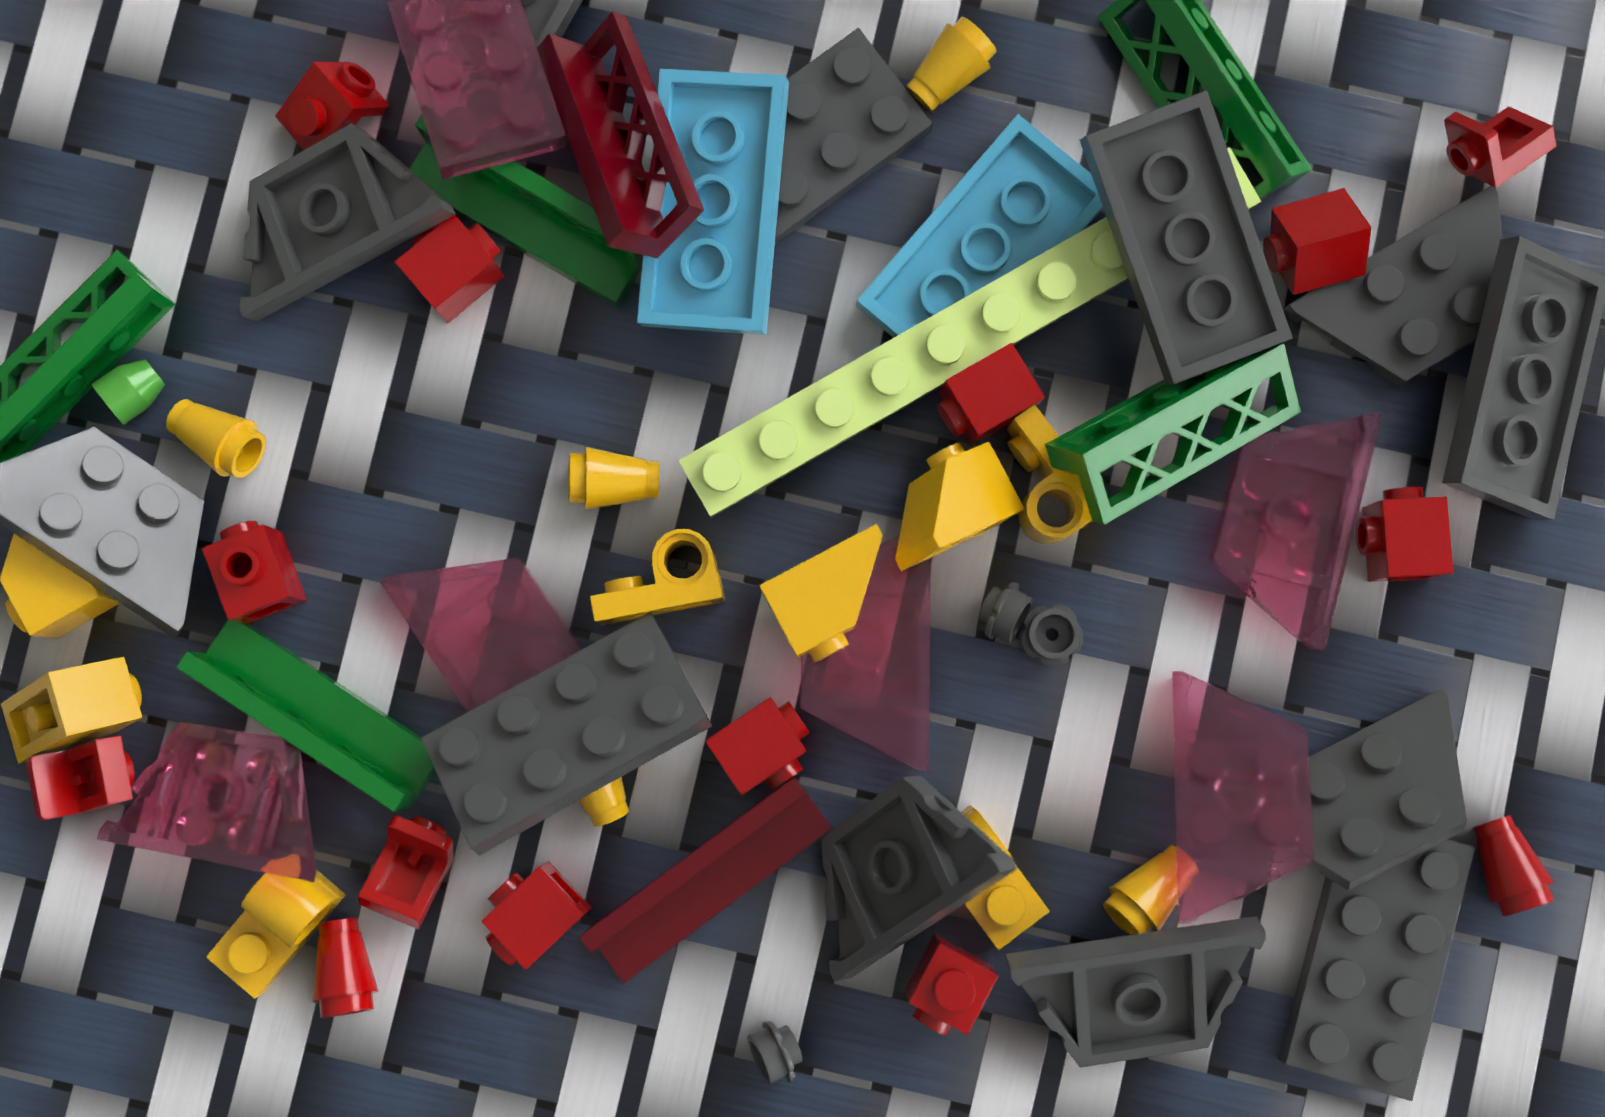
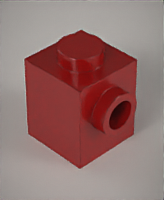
M1345 188L1274 207L1271 212L1270 236H1266L1263 240V252L1268 268L1274 274L1280 273L1293 295L1363 276L1366 274L1371 226Z
M456 215L415 236L412 242L414 246L394 261L447 323L451 322L505 277L493 260L501 253L499 247L477 222L467 229Z
M1011 342L945 380L938 393L942 402L937 404V408L951 434L955 437L963 434L971 447L1011 424L1017 416L1031 406H1038L1045 396Z
M1423 487L1393 488L1383 491V500L1362 507L1363 517H1359L1356 524V543L1360 554L1366 555L1368 582L1433 579L1454 574L1447 496L1424 498Z
M246 521L222 530L219 533L221 541L202 548L229 621L251 624L307 602L281 531L263 524L258 526L257 521Z
M769 697L705 742L742 796L764 780L772 791L803 770L797 758L807 752L800 740L810 732L789 701L778 708L773 699Z
M548 861L539 866L525 880L516 872L488 897V900L495 908L481 922L490 931L486 936V941L493 951L507 964L513 965L518 961L526 970L592 907Z
M934 934L904 990L908 1003L916 1007L912 1017L928 1028L945 1036L948 1035L951 1027L968 1035L999 975L991 964Z

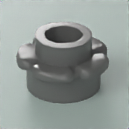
M1011 582L1007 589L1004 590L996 586L993 587L980 609L978 620L986 624L985 636L991 640L997 636L1008 643L1013 642L1024 625L1025 617L1031 610L1033 597L1018 591L1019 583Z
M1055 604L1052 608L1041 605L1031 610L1024 619L1026 629L1021 633L1022 647L1027 655L1032 658L1038 657L1043 665L1051 667L1063 665L1068 662L1071 654H1076L1080 651L1084 641V632L1077 622V615L1070 608L1061 604ZM1054 629L1057 631L1058 637L1055 641L1047 639V630Z
M765 1021L762 1023L763 1029L748 1035V1043L755 1063L768 1085L783 1078L790 1083L795 1079L794 1065L803 1061L797 1040L787 1025L777 1028L772 1021Z

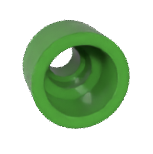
M144 359L119 365L91 385L119 421L125 425L151 407L164 388L165 383L147 360Z

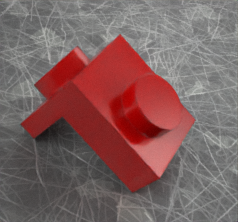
M313 62L275 117L300 147L305 150L351 123L356 125L361 117L382 116L389 107V104L375 89L376 83L373 77L361 66L352 62Z
M1509 106L1483 124L1458 112H1454L1444 119L1448 139L1446 153L1452 166L1459 173L1465 176L1471 175L1495 188L1557 147L1554 126Z
M121 736L93 740L69 750L35 755L26 761L35 815L40 821L100 810L133 800L131 787L135 778L134 765L130 755L124 751Z
M393 815L387 826L388 841L358 895L359 905L419 930L453 863V840L447 836V832L440 825L429 819L413 817L409 821L400 816Z

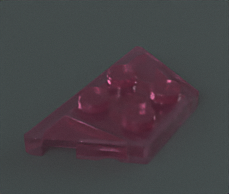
M1371 412L1361 414L1355 418L1302 426L1291 431L1262 434L1236 451L1209 563L1309 650L1319 652L1326 649L1382 414Z
M899 536L879 546L854 629L844 634L849 645L816 663L813 661L810 653L801 657L800 709L916 770L929 771L931 558L901 571L895 561Z
M519 558L392 575L380 581L467 712L582 650L524 562Z
M1172 671L1178 924H1189L1233 900L1237 901L1258 891L1260 887L1279 878H1285L1313 863L1308 729L1183 671Z
M180 722L162 745L157 760L144 769L131 787L138 795L118 823L106 820L97 836V840L309 882H314L317 873L300 749L280 737Z

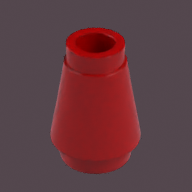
M1511 815L1473 827L1477 837L1476 842L1489 902H1497L1502 916L1526 911L1555 900L1549 888V884L1554 883L1553 879L1520 829L1515 826Z
M358 918L332 920L318 924L319 937L317 941L312 1003L319 1002L320 1017L329 1018L373 1010V993L379 992L362 933L359 931Z

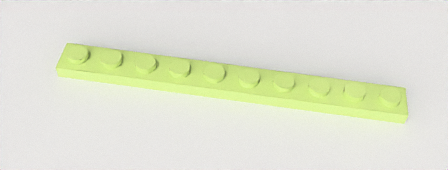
M1229 147L1227 149L1248 210H1251L1261 200ZM1107 217L678 460L710 518L943 386L945 380L1011 342L1013 345L1127 281L1128 276Z

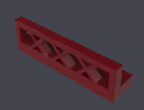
M612 11L584 45L549 33L535 51L607 246L658 258L704 211V208L628 18L625 15ZM615 44L616 53L611 75H607L602 58ZM628 87L632 88L635 94L630 123H626L623 116ZM647 135H651L654 143L649 172H645L641 162ZM666 184H669L676 198L677 205L663 219L661 206Z
M794 775L590 926L579 938L590 953L597 948L601 951L624 984L831 830L832 826Z

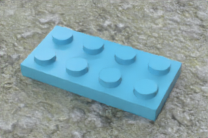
M660 69L658 96L704 211L658 258L643 255L637 323L643 327L767 335L789 81L786 75ZM666 184L661 206L663 219L677 205L676 198L669 184Z
M1017 114L856 301V307L894 338L1083 231L1103 209L1091 173Z

